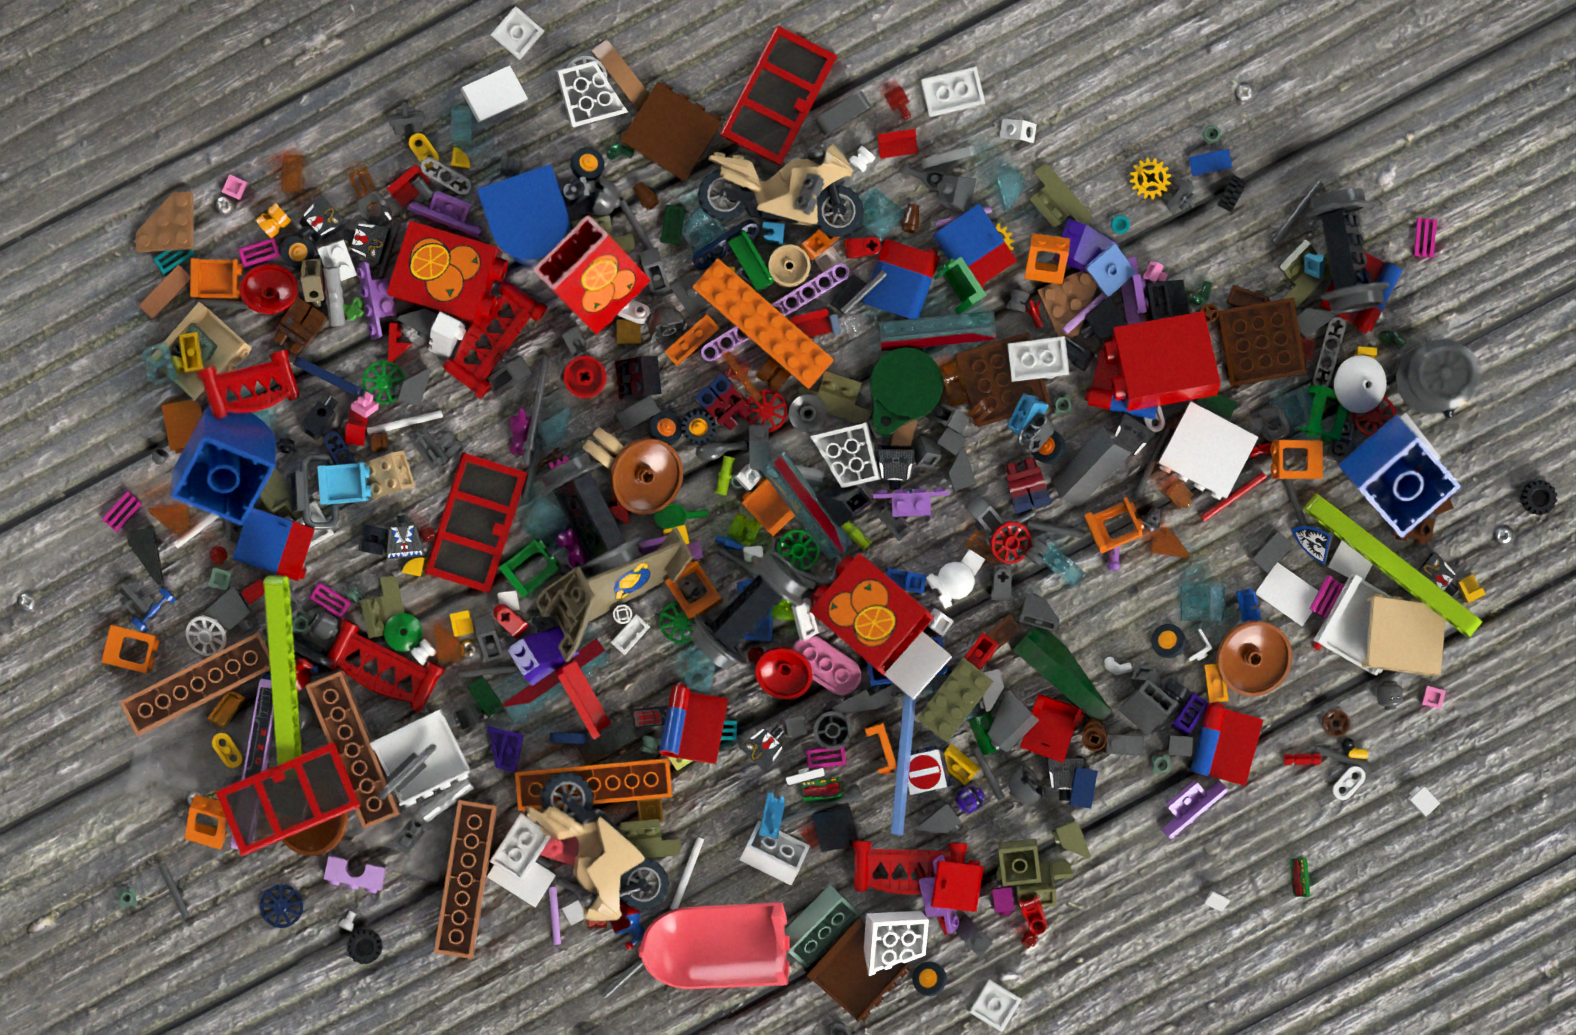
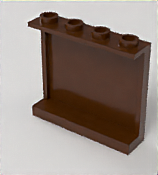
M657 82L624 133L621 142L687 183L691 172L719 128H722L723 123L718 115L706 113L702 105L697 102L695 104L688 101L689 97L679 92V94L673 92V87L663 82V84Z
M859 918L848 927L807 973V977L811 981H814L852 1015L857 1022L861 1019L865 1021L871 1014L869 1010L874 1005L877 1007L883 1001L882 995L886 991L891 992L897 985L895 981L899 976L903 978L910 970L908 962H901L893 965L890 969H882L876 971L874 975H868L864 955L866 924Z

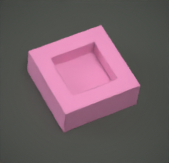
M229 174L222 193L241 200L248 183Z
M1426 686L1421 704L1441 709L1446 691Z

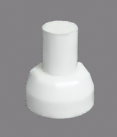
M349 911L346 919H342L338 926L352 932L354 929L352 922L356 914Z

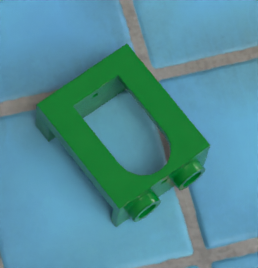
M1309 385L1308 393L1315 395L1308 427H1299V430L1306 432V436L1321 437L1320 440L1327 443H1332V440H1340L1347 409L1339 403L1335 390L1322 385ZM1326 400L1339 403L1334 427L1328 433L1323 431L1321 427Z
M534 539L533 542L499 567L522 598L526 597L559 570L558 565L560 563L554 555L549 556L546 550L548 548L542 540L538 542ZM542 553L547 558L546 568L523 585L512 570L532 554Z

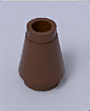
M642 182L637 183L633 187L642 207L646 208L647 211L658 205V196Z
M908 204L900 224L902 231L916 233L917 229H919V205Z

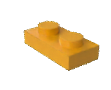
M1217 663L1204 665L1208 702L1229 701L1227 685L1218 673Z

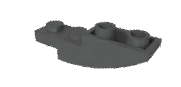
M889 683L890 685L884 689L882 686H879L872 690L873 694L870 696L866 689L862 691L859 688L851 693L852 697L846 700L844 697L834 702L835 706L832 708L838 712L872 710L893 702L891 694L900 688L894 683Z

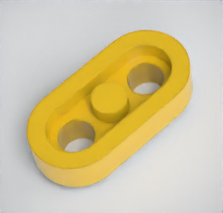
M416 133L410 137L409 146L420 163L428 156H432L439 161L438 153L425 135ZM418 140L422 141V146L420 147L416 146ZM433 162L424 164L428 169L434 168Z
M226 733L215 735L212 740V746L224 764L229 768L240 766L243 762V754L232 738ZM221 739H225V746L220 745L219 741ZM231 755H236L237 760L235 762L231 761Z

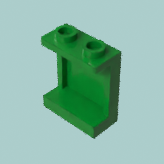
M962 257L957 260L952 258L937 269L938 273L934 276V279L936 280L944 276L962 302L954 309L957 315L965 312L987 296Z

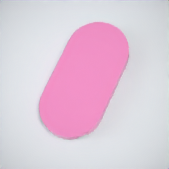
M812 636L805 641L798 639L792 649L799 651L808 659L813 670L812 679L837 695H847L858 688L861 682V671L854 660L817 636Z

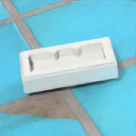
M803 599L802 606L792 605L800 640L805 641L819 633L815 617L809 612L812 608L810 599Z
M636 614L610 643L626 655L650 626Z
M809 767L798 770L799 774L786 777L787 785L821 777L824 776L823 767L811 771Z

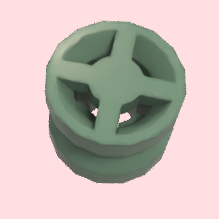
M643 735L642 739L644 742L640 747V751L658 755V745L661 743V739Z

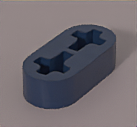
M550 732L549 742L585 744L586 734Z

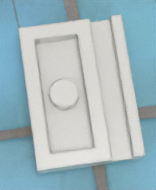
M344 238L325 246L317 247L324 268L339 267L341 281L357 276Z

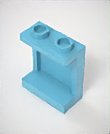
M366 463L317 466L321 505L369 501L368 497H371V486L367 485V478L370 477V470Z

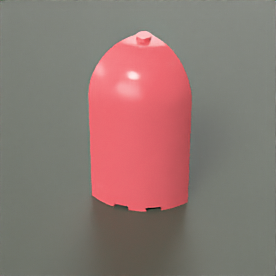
M783 903L698 906L673 909L656 918L648 926L641 946L638 948V955L642 958L646 969L654 978L676 988L704 989L787 985L790 962H786V950H790L789 935H785L784 925L787 924V918Z

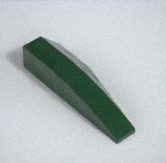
M1032 626L1012 649L1091 719H1099L1103 722L1111 712L1107 703L1066 645L1047 629Z

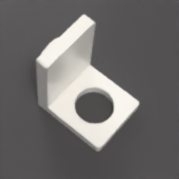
M1003 119L1000 138L1019 139L1034 143L1036 124L1024 120ZM1027 127H1030L1031 130L1029 137L1026 135Z
M1197 629V632L1206 647L1188 657L1187 660L1189 662L1194 659L1199 661L1208 656L1206 652L1213 649L1201 629Z

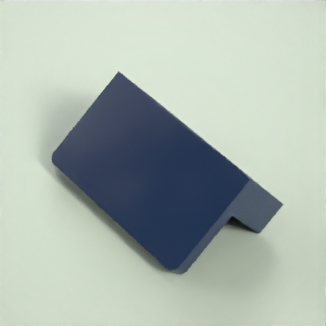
M1075 768L1069 805L1091 809L1098 771L1087 768Z

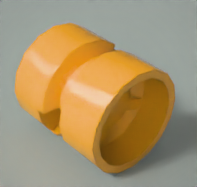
M276 202L267 209V214L262 213L255 220L271 239L280 232V227L285 228L292 222Z

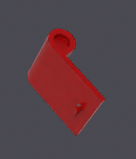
M1038 693L1031 712L1039 721L1023 736L1020 748L1063 763L1074 729L1083 720L1084 714L1081 713L1082 710Z
M969 860V863L962 864L938 861L931 907L977 912L984 866L980 865L981 862Z

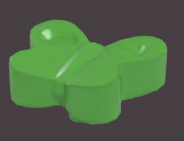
M355 297L351 305L343 304L344 313L347 314L346 317L350 321L355 320L356 316L363 315V310H361L362 300Z

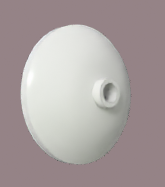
M1357 355L1348 358L1336 372L1334 379L1335 395L1339 403L1351 412L1365 413L1373 410L1382 401L1386 391V375L1382 366L1369 356Z

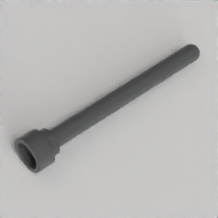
M857 786L852 788V791H849L847 795L782 818L780 826L850 801L852 803L864 801L860 788Z

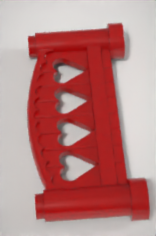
M507 281L499 289L501 295L497 297L491 318L483 317L480 325L472 323L458 347L455 358L452 360L448 358L443 365L448 374L472 390L474 395L480 400L486 395L492 385L486 381L487 377L530 318L538 322L548 309V306L541 302L539 304L511 282L508 283ZM505 303H509L515 318H500L498 311L503 309L502 307ZM493 319H498L504 334L488 333L486 329L491 325ZM482 334H486L492 349H478L475 343L480 340ZM470 350H476L481 365L465 364L464 358L469 356Z
M288 349L269 355L271 359L269 363L217 374L215 366L196 372L198 379L202 380L213 416L216 419L227 416L226 412L251 413L274 406L285 398H288L289 402L299 399L300 392L288 359L290 358ZM271 377L280 386V391L276 389L272 392L270 390ZM257 381L265 388L266 394L261 393L258 396L255 393ZM242 384L250 391L251 398L247 396L243 399L241 397ZM227 387L236 395L237 401L231 400L230 403L227 402Z
M343 618L339 625L341 628L327 654V657L331 658L334 664L331 667H327L333 670L339 667L363 687L388 698L410 702L411 709L421 712L439 677L443 676L446 669L431 661H428L426 667H423L357 634L360 626ZM360 649V667H355L353 663H347L346 657ZM377 658L378 674L373 676L370 672H365L363 666ZM394 666L396 681L394 684H389L387 680L383 681L380 675ZM411 675L413 690L407 693L405 689H399L397 684Z
M854 840L852 841V849H855V891L866 892L868 887L896 894H922L919 883L920 879H911V873L918 863L924 869L927 878H930V874L934 870L933 860L939 855H944L946 862L965 864L967 843H948V850L871 849L872 841ZM880 862L888 872V878L885 880L872 877ZM899 862L908 874L905 880L900 878L894 880L891 877Z

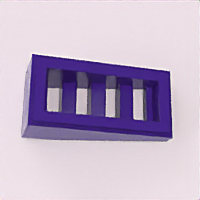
M1193 692L1170 726L1184 736L1189 735L1209 703ZM1192 701L1200 705L1201 708L1199 709L1195 705H1193ZM1190 708V709H1192L1194 712H1196L1197 714L1194 715L1192 712H1190V711L1187 710V709ZM1185 714L1186 716L1191 718L1192 721L1190 722L1188 719L1183 717V715Z

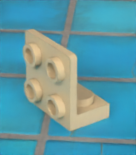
M404 450L389 453L365 462L370 470V477L367 478V482L371 486L373 500L416 487Z

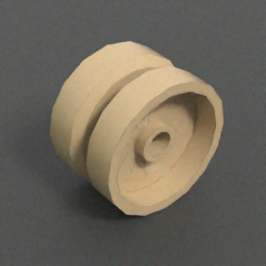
M792 244L782 245L777 248L770 256L768 264L773 281L780 287L788 289L802 285L809 277L811 269L807 253L799 246ZM786 264H793V268L787 269Z
M598 427L593 433V437L600 442V445L598 446L592 440H587L582 448L611 470L615 460L613 456H617L624 446L611 433L608 434Z

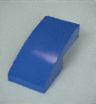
M1229 149L1189 157L1192 176L1233 168Z
M887 568L886 576L904 591L924 593L927 575Z

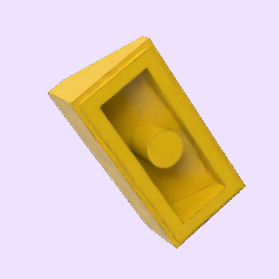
M198 332L179 335L184 373L190 374L203 370Z
M950 744L945 749L944 755L948 772L965 786L978 772L979 766L953 744Z

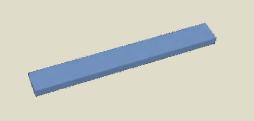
M905 692L891 833L903 836L916 704V698L913 700Z

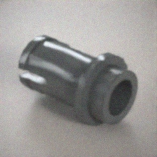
M419 176L411 183L413 185L412 188H416L427 201L434 195V192L426 184L425 179Z

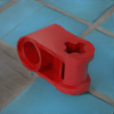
M875 237L845 239L846 259L875 255L880 252L881 243ZM870 241L878 244V247H875V251L867 248V245H870Z
M498 604L493 609V615L496 620L516 640L529 627V624L507 605Z
M1037 895L1031 900L1019 901L1022 914L1026 918L1031 932L1034 934L1044 933L1047 928L1046 914L1039 896Z

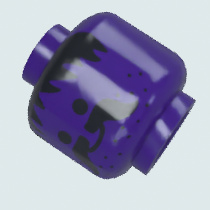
M969 785L957 792L955 801L962 812L972 813L983 806L985 795L980 787L976 788L974 785Z

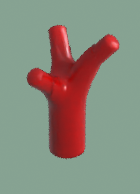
M1030 300L1031 310L1026 308L1025 312L1032 317L1036 329L1043 327L1039 315L1040 302L1037 301L1036 305H1034L1033 301Z

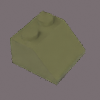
M1074 819L1053 827L1055 832H1052V835L1057 845L1060 844L1063 848L1087 859L1091 858L1077 820Z
M1036 838L998 842L1003 886L1041 882Z

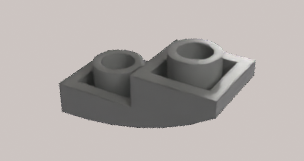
M650 395L616 415V418L626 433L657 413H660Z
M1344 422L1341 439L1332 440V443H1329L1327 459L1342 462L1347 457L1352 440L1354 422Z

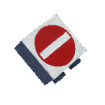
M934 745L926 747L924 752L919 753L918 749L911 751L908 778L910 795L951 785L943 747L937 749V746Z

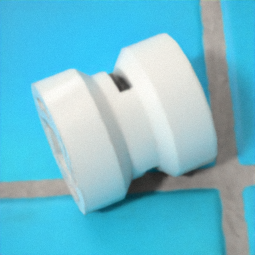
M861 145L857 156L853 155L849 161L858 170L864 172L867 168L866 164L872 163L875 156Z
M619 605L614 609L613 617L616 622L625 624L632 619L633 612L629 606Z
M426 639L420 642V647L418 646L410 651L422 665L427 662L428 656H434L437 653Z

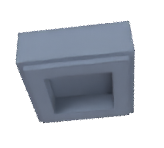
M837 314L830 315L833 335L841 334Z

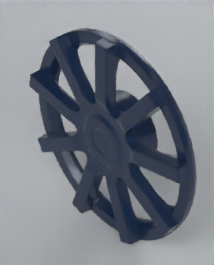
M276 885L268 889L262 896L260 911L263 919L271 926L286 928L292 926L300 919L303 912V900L294 888L288 885ZM279 888V899H276L271 891ZM282 888L291 890L286 898H283ZM295 893L299 900L288 902L292 894ZM267 895L274 901L273 904L264 903ZM300 904L299 913L290 909V906ZM264 906L274 908L267 915L264 912ZM287 912H290L296 915L297 917L292 922H290L287 916ZM277 913L275 923L268 919V917ZM281 915H284L287 924H278Z

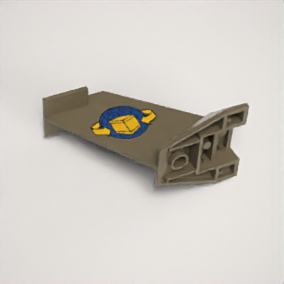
M677 528L672 529L660 548L655 552L587 580L580 567H576L543 589L535 604L542 617L555 616L565 637L558 645V648L565 662L569 661L576 652L589 621L664 582L668 576L672 582L677 580L693 557Z

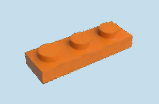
M707 314L664 352L678 366L720 328Z

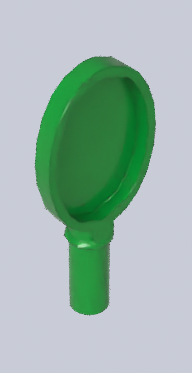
M669 504L654 514V521L659 527L669 529L682 526L687 519L708 517V509L686 512L680 505Z

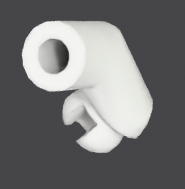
M1107 657L1104 661L1106 670L1114 675L1132 672L1130 662L1120 665L1114 661L1113 657Z

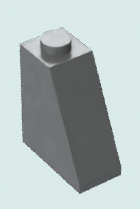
M1010 690L1006 692L988 733V736L992 739L990 743L998 751L1002 749L1006 753L1039 721Z

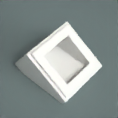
M833 246L814 259L822 272L843 262Z
M969 549L961 562L969 566L975 576L986 559Z
M517 591L497 593L499 604L507 605L512 611L520 610Z
M934 608L931 614L935 618L928 627L943 637L954 621Z
M1210 891L1205 901L1206 905L1219 911H1223L1229 903L1228 898L1214 891Z
M579 900L562 908L571 926L584 919L583 906Z

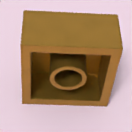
M616 320L617 345L641 344V324L630 320Z
M662 798L637 800L639 821L659 819L660 822L664 821Z

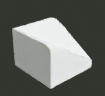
M762 546L743 548L744 560L746 562H752L751 557L753 555L763 557Z

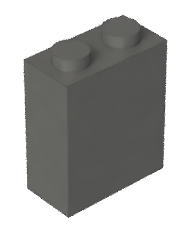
M1147 679L1125 700L1119 711L1148 735L1169 716L1177 703Z

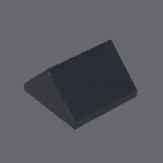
M850 806L813 815L821 852L843 849L852 846V841L858 840Z

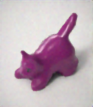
M519 408L518 416L513 415L509 419V428L513 434L510 452L512 454L517 453L520 456L524 455L523 445L527 439L531 416H525L523 408Z
M571 527L558 534L557 544L560 548L568 549L570 566L575 568L578 562L581 565L587 564L589 559L573 528Z

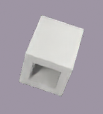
M1416 786L1409 793L1411 796L1408 800L1423 816L1429 815L1440 804L1424 786Z

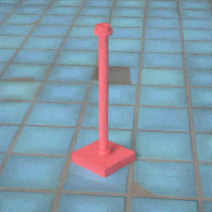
M576 836L555 840L551 837L540 855L573 866L575 856L578 853L579 842Z

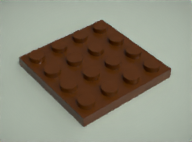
M1294 297L1218 311L1231 387L1307 373Z
M1029 332L955 354L971 408L975 407L985 397L988 400V404L995 407V410L977 425V428L1011 418L1023 393L1039 397L1038 401L1046 402L1049 406L1051 405L1043 378L1012 382L1007 344L1031 341Z

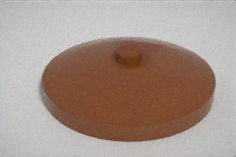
M655 438L638 439L624 447L615 458L610 472V486L617 502L627 510L642 515L653 514L667 507L677 496L683 480V466L679 455L670 445Z
M1260 620L1243 622L1232 628L1219 645L1216 658L1218 673L1223 682L1238 694L1254 697L1270 693L1282 684L1290 671L1292 664L1290 642L1279 628L1269 622Z
M308 778L322 814L346 804L339 790L331 783L318 778ZM300 780L289 785L290 787L303 790ZM309 803L304 813V820L275 813L282 831L314 818ZM348 812L284 838L282 841L292 851L302 855L311 856L326 853L333 849L344 836L348 823Z

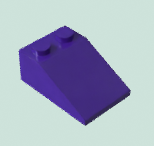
M1069 218L1061 234L1063 238H1070L1066 265L1087 272L1084 267L1112 243H1115L1117 247L1119 246V244L1089 226ZM1054 253L1053 260L1059 262L1060 254Z
M560 626L522 638L507 649L531 686L566 663L558 648V645L565 637ZM576 650L571 659L579 654L578 650Z

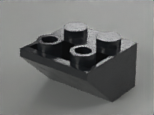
M1184 279L1149 283L1146 285L1151 321L1189 314Z
M641 356L615 361L619 399L662 394L658 356Z
M839 482L834 483L816 496L821 506L825 508L838 527H841L872 503L861 487L850 486L842 488Z

